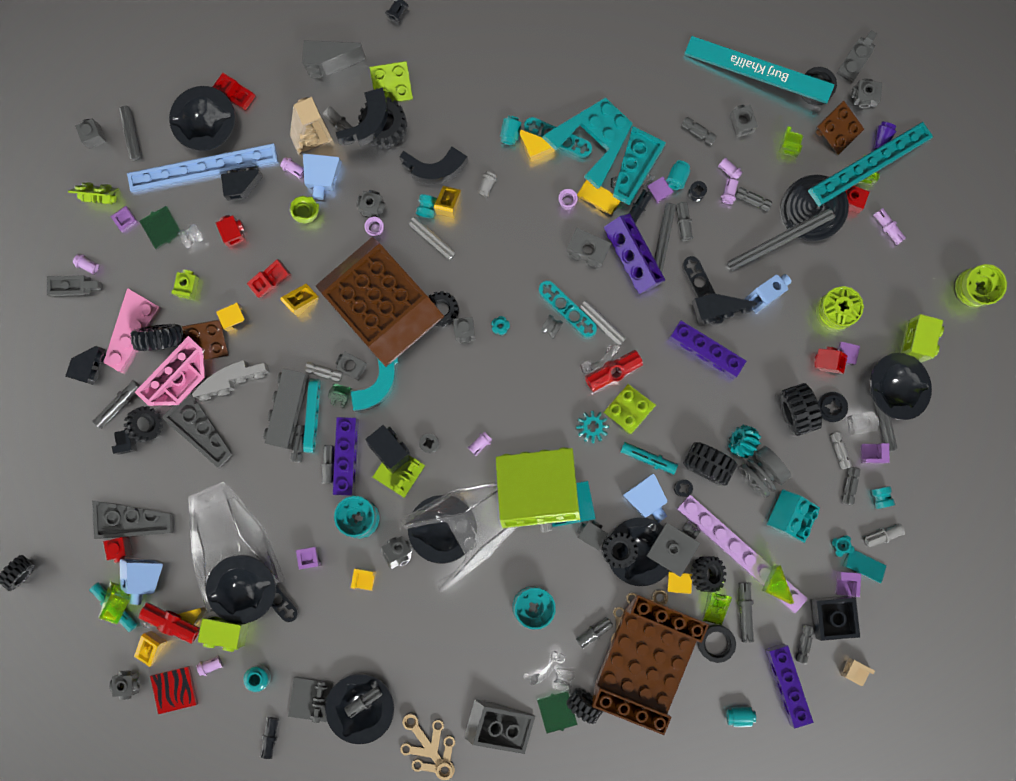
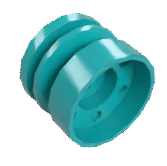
M350 496L343 499L337 505L334 521L341 533L349 537L362 539L369 537L376 531L379 526L380 515L374 503L363 497ZM360 515L361 517H363L362 521L357 522L355 516Z
M529 586L521 589L515 595L512 610L515 618L524 627L534 630L542 629L550 624L556 613V606L553 597L546 590L536 586ZM531 602L533 604L537 603V610L535 612L533 610H528L530 608L529 604Z

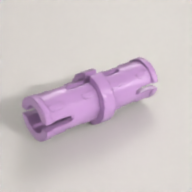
M884 208L873 215L884 228L883 231L889 234L896 245L906 239V236L896 226L897 222L890 218Z

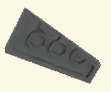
M191 393L179 405H173L161 417L218 469L232 456Z
M92 500L94 539L173 533L171 513Z

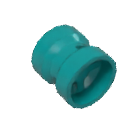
M419 195L418 201L420 206L416 208V215L434 218L435 211L433 208L437 198L430 195Z
M891 486L871 490L872 495L876 499L874 503L876 509L895 505V501L891 497Z

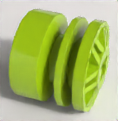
M989 264L966 269L959 274L955 283L958 299L969 307H981L996 303L1004 296L1007 288L1004 273L996 266Z
M836 287L822 296L817 303V319L828 330H844L856 323L862 316L864 309L863 299L857 291L850 287ZM843 304V308L845 310L841 311V307L839 305Z

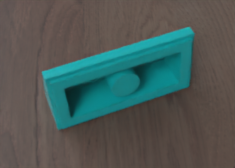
M856 550L852 554L848 553L843 563L844 567L856 573H861L862 576L880 584L883 581L887 566Z

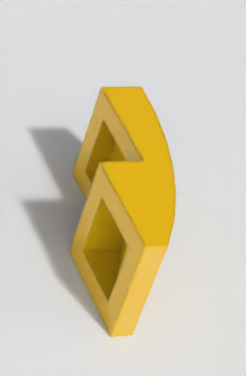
M587 179L577 194L580 199L593 204L597 209L609 215L614 213L620 203V200L613 197L612 192L603 187L596 189Z

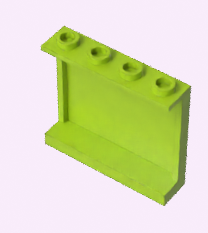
M562 447L558 450L549 451L545 449L533 453L521 452L520 454H503L496 457L499 516L502 528L580 520L573 448Z

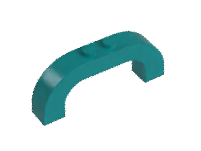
M398 357L387 367L378 359L379 376L376 382L367 389L351 391L353 411L359 412L372 409L387 399L395 385L396 363H399Z

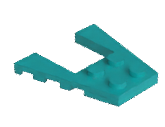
M604 98L549 131L542 138L554 150H557L579 126L589 133L607 150L584 176L596 189H599L633 123L607 98Z

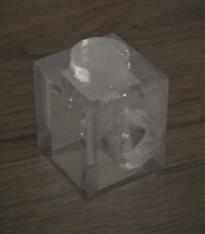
M874 411L847 416L850 435L878 430L879 419Z

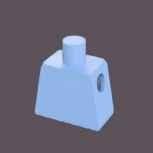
M303 154L305 185L307 188L313 189V199L323 200L325 190H334L342 162L339 157Z
M776 274L750 293L745 300L757 303L752 308L756 314L788 290L787 286L791 284V279L786 274L781 277Z
M651 474L622 495L644 518L652 514L659 523L667 517L661 507L668 501L654 474Z
M120 559V588L125 593L131 594L130 604L141 605L143 594H153L155 592L163 566L161 562L146 559Z

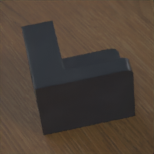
M127 428L114 433L116 446H112L113 454L121 455L137 451L136 442L133 441L134 438L130 439L128 437L130 433H125Z

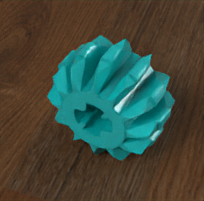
M593 410L590 412L591 417L585 412L583 416L586 420L578 419L583 425H577L576 429H583L578 435L580 437L586 434L585 442L589 437H591V443H595V437H597L598 441H602L600 434L607 436L608 433L602 429H608L609 425L602 424L607 421V418L605 417L600 420L601 412L597 414V417H594ZM591 422H595L594 425L597 424L598 426L594 432H591V429L588 430L587 427Z
M743 424L741 427H737L735 432H732L728 447L734 455L747 459L749 456H753L754 451H758L757 447L761 444L759 442L761 436L754 427Z

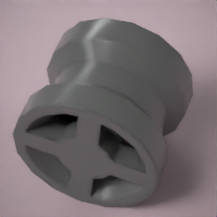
M549 315L541 331L549 333L550 337L554 338L563 322L561 320L557 321L552 315Z
M425 434L420 438L419 446L426 453H434L439 448V440L433 434Z
M687 521L680 531L696 539L701 529L693 527L692 523Z

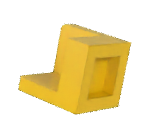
M239 303L216 311L223 329L227 332L235 329L234 325L245 320Z
M355 568L351 588L372 591L376 571Z
M673 572L667 574L668 592L691 594V573H683L681 577Z

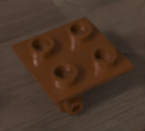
M842 101L817 126L815 132L818 136L823 135L836 154L839 155L864 128L845 101Z
M220 320L182 326L185 339L189 336L203 349L204 360L229 356L223 334L224 329Z

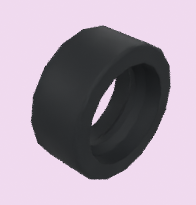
M821 66L813 67L805 73V75L811 77H822L827 82L835 84L830 98L834 95L837 88V79L828 68ZM801 95L802 99L806 101L808 104H824L820 101Z
M709 625L702 643L697 641L700 653L710 662H725L735 653V637L729 629L721 625ZM713 632H720L728 639V648L721 655H713L706 649V638Z

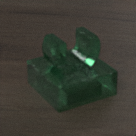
M333 384L328 394V398L331 399V405H334L337 400L341 401V407L343 408L351 396L352 388Z

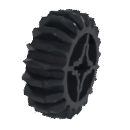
M178 324L153 325L135 329L130 333L131 345L134 350L138 351L171 348L180 345L184 341L181 325Z

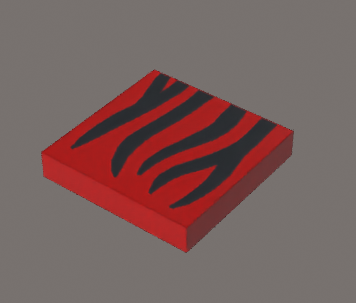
M190 666L150 676L158 714L198 704Z

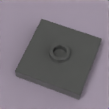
M666 523L646 556L681 577L701 543Z

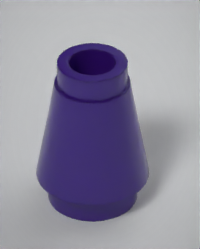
M881 122L877 130L875 149L892 140L897 132L895 130L896 125L889 122Z

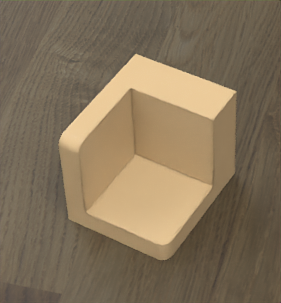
M849 658L841 676L863 686L869 673L874 674L875 670Z

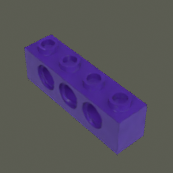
M630 214L619 216L604 227L608 239L611 240L616 254L620 257L625 271L629 274L639 294L647 292L665 281L661 270Z
M682 320L677 324L668 339L731 379H735L747 362Z
M336 418L333 495L355 496L359 419Z
M783 643L765 649L789 724L796 729L814 723L788 645Z

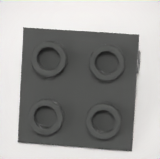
M294 677L288 717L308 719L314 723H319L320 721L327 722L325 705L333 683Z

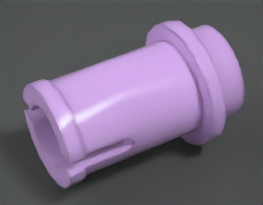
M285 157L281 162L280 167L283 168V171L287 170L299 179L303 176L304 168L292 161L291 157Z
M724 158L718 166L730 176V179L737 180L743 173L740 167L737 168L727 158Z
M726 179L724 194L721 195L723 203L733 204V201L736 200L737 180L730 179L729 181V179Z
M77 254L73 259L75 267H81L92 275L99 268L98 263L86 258L84 254Z
M486 432L480 433V436L468 446L475 456L487 444H491L492 439Z
M218 655L205 662L200 661L196 668L200 676H207V673L222 668L223 663Z

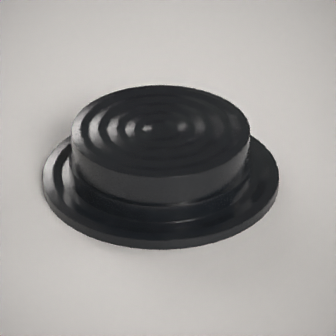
M209 86L192 87L181 93L174 101L169 114L170 128L175 138L185 147L197 151L211 150L222 145L231 135L235 125L234 107L229 98L216 88Z
M808 175L795 181L783 196L781 216L788 230L829 208L832 209L835 215L834 219L798 237L802 240L821 241L830 238L842 228L847 219L849 201L845 191L821 206L817 205L808 192L810 188L829 178L828 176Z
M892 353L883 357L874 366L870 378V391L874 402L884 414L893 419L909 420L916 418L925 411L932 395L930 376L923 364L913 356L905 353Z
M438 495L427 498L414 509L409 519L408 537L413 549L422 558L433 563L445 564L460 559L469 551L475 539L476 524L473 514L462 501L451 496Z
M632 518L615 528L612 534L626 533L633 537L638 547V556L631 566L615 568L609 564L619 579L634 586H649L659 582L669 573L668 569L646 556L664 526L649 518ZM619 542L613 546L612 551L615 557L623 558L627 555L628 548L624 543Z
M234 555L220 561L210 572L206 583V596L212 610L222 619L238 624L253 622L266 614L274 601L276 593L275 580L269 568L260 560L247 555Z
M366 674L350 675L340 680L331 689L325 705L326 719L331 730L340 739L351 744L371 743L380 738L392 723L394 716L393 697L387 686L379 679ZM378 687L382 692V696L369 704L368 709H364L353 718H350L344 708L358 699L359 695L363 696L373 688Z

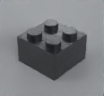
M382 425L365 440L370 449L393 474L410 460L408 455L410 452L402 441L400 443L397 441V435L390 426L386 428Z
M856 597L811 599L816 639L826 641L860 638Z

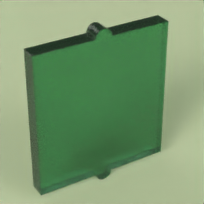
M167 206L156 212L152 211L149 216L139 221L155 249L167 243L170 244L172 240L183 234Z
M568 691L555 695L552 693L551 696L537 700L547 734L558 730L564 731L565 728L578 725L575 714L566 705V701L570 697Z

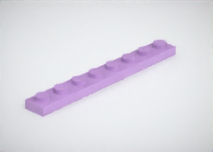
M691 495L677 508L681 514L697 528L701 529L707 537L793 613H796L807 601V597Z

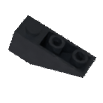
M715 293L695 298L692 301L698 323L704 322L705 325L716 322L715 319L723 317V320L734 317V313L740 311L741 314L752 312V308L757 305L754 301Z

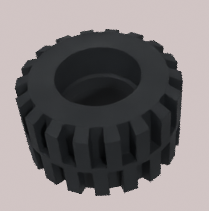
M389 97L386 98L388 116L394 119L393 124L389 129L381 131L370 142L373 147L378 145L379 149H383V146H386L387 149L391 148V144H394V146L398 145L397 141H402L404 139L403 134L406 135L407 121L401 105H398L397 101L394 100L392 102ZM367 102L365 103V108L360 110L361 115H358V124L362 123L367 115Z
M806 383L781 391L780 401L782 410L790 429L795 435L800 436L821 429V410L814 392Z
M701 442L693 443L683 462L685 467L692 472L721 486L728 485L738 465L728 455Z

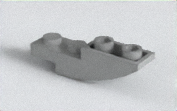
M244 360L231 364L208 377L197 387L192 395L194 398L204 401L211 399V395L218 394V396L230 394L229 391L234 390L233 382L239 384L246 382V378L253 377L258 379L265 377V373H269L268 365L261 363L249 367L248 362Z

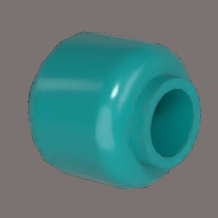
M255 665L249 668L243 677L245 687L252 692L262 691L271 681L269 670L262 665Z

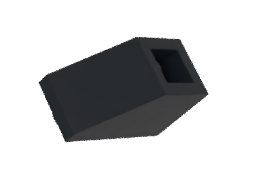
M254 167L246 168L245 171L240 172L237 170L226 171L225 174H221L223 196L228 201L247 198L263 178L262 173Z
M94 346L71 358L65 377L93 385L99 377L98 369L100 363H103L105 359V349Z

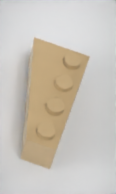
M312 97L301 98L293 105L290 137L298 155L332 141L328 128Z

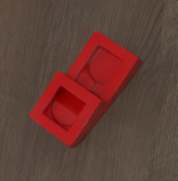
M223 72L212 86L223 92L232 103L243 110H246L256 97L253 92Z
M277 259L264 271H260L247 285L260 298L284 281L291 273Z

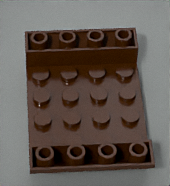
M373 237L316 285L321 294L385 367L444 317L430 298Z
M636 595L623 613L595 682L592 707L665 735L672 718L668 711L697 641L702 643L709 624Z

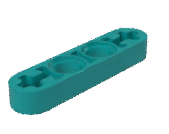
M530 117L524 122V131L539 137H543L545 131L556 128L534 117ZM532 123H535V127L541 129V126H543L541 135H538L539 130L533 128L530 131L528 124L532 125ZM574 134L568 137L572 140L570 146L561 145L558 148L581 159L588 158L592 152L591 143ZM575 141L578 142V147L582 148L584 145L587 146L586 150H588V152L585 151L584 153H581V149L578 147H575V150H573Z
M544 281L540 284V296L584 338H592L596 334V324L554 283ZM543 286H545V287L551 286V290H550V291H551L554 295H555L556 292H558L559 294H557V295L553 298V300L550 301L549 299L552 298V296H551L548 292H547L546 294L543 293V291H544ZM558 298H563L566 301V306L558 308L555 301ZM577 311L580 314L579 320H570V312ZM583 318L586 319L583 322L586 326H592V333H584V326H577Z
M310 378L308 384L303 451L305 453H314L316 448L321 381L315 378Z

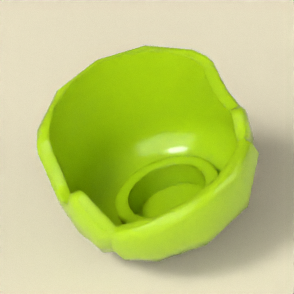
M296 197L290 205V214L293 219L303 224L312 222L316 219L319 212V203H316L313 197Z

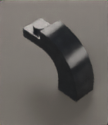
M383 88L364 92L368 105L367 115L359 125L335 132L340 145H351L355 140H358L361 147L373 141L381 133L388 117V105Z
M452 146L442 160L432 164L423 163L405 151L399 156L402 162L401 165L409 171L413 169L411 172L412 178L427 184H439L453 179L468 163V156Z

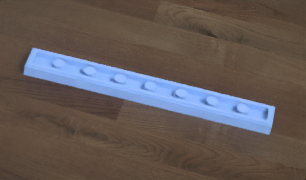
M272 143L129 172L127 176L130 191L137 192L221 175L229 170L241 171L250 167L255 168L278 163L275 144Z

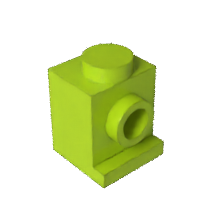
M183 270L182 273L177 272L171 294L176 297L195 300L199 278L190 270ZM187 280V284L185 286H182L183 281Z

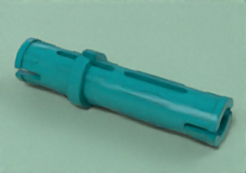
M624 442L620 452L652 465L656 470L659 468L672 475L675 474L678 467L677 463L662 458L663 455H655L627 442ZM632 451H635V452H637V453H640V454H642V455H645V456H647L648 458L643 457V456H641V455H639V454H636V453H634V452H632Z
M99 582L89 589L101 602L100 605L105 607L128 633L138 625L116 602L112 593L109 594Z

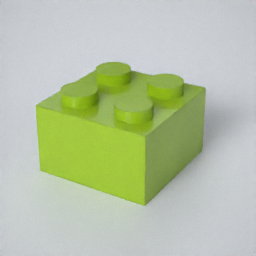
M922 314L910 319L901 353L913 356L920 362H925L937 356L940 348L937 345L938 340L944 332L943 320Z
M213 615L202 618L198 642L203 643V646L207 648L221 646L224 651L234 652V650L245 646L249 623H232Z

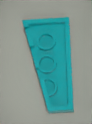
M632 126L614 189V198L628 205L631 204L664 149L666 142Z

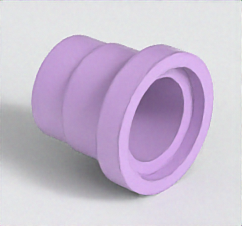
M572 189L562 190L558 198L560 205L565 209L574 207L578 199L576 192ZM570 197L573 202L565 204L563 198Z
M370 217L366 220L365 230L369 235L378 236L383 232L384 224L380 218ZM379 223L380 229L377 232H372L370 230L371 224Z

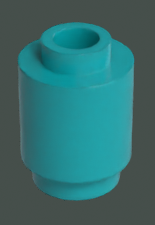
M508 116L503 119L500 132L502 143L515 145L516 141H518L522 122L518 121V117Z
M681 160L673 164L666 180L671 189L679 190L684 188L690 174V165Z
M751 706L727 709L728 725L733 727H752L753 723H756V711L752 710Z

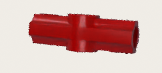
M633 350L616 360L607 361L603 367L586 375V383L591 391L594 392L613 381L622 380L627 373L642 366L643 361L638 352ZM617 367L616 372L611 374L612 369Z
M148 602L139 613V619L158 627L157 629L160 632L170 636L174 635L191 644L195 641L200 631V627L183 620L179 614L169 610L165 611Z

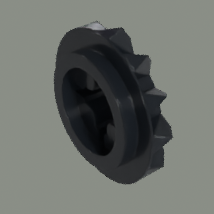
M825 393L818 401L822 419L828 422L841 421L848 412V402L840 393ZM832 401L834 402V406L840 408L837 410H833V413L830 412L829 408L825 407L826 405H830Z

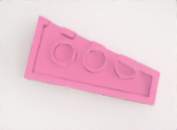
M127 288L104 363L122 373L136 351L131 345L130 333L135 329L151 326L161 307Z

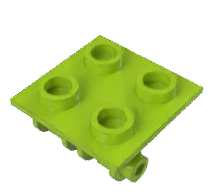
M407 61L369 67L373 90L383 88L385 97L391 98L392 102L394 100L413 99Z
M83 182L82 185H76L75 188L68 190V193H77V198L81 199L82 202L96 203L97 201L98 203L113 204L117 201V196L114 195V192L118 191L119 188H112L110 184L94 186V183Z
M627 384L603 413L624 428V431L628 434H632L656 404Z
M409 455L410 460L393 474L381 463L372 478L405 498L425 465Z

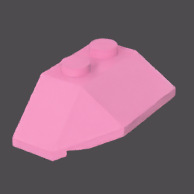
M188 336L135 393L149 406L179 405L205 378L203 349Z

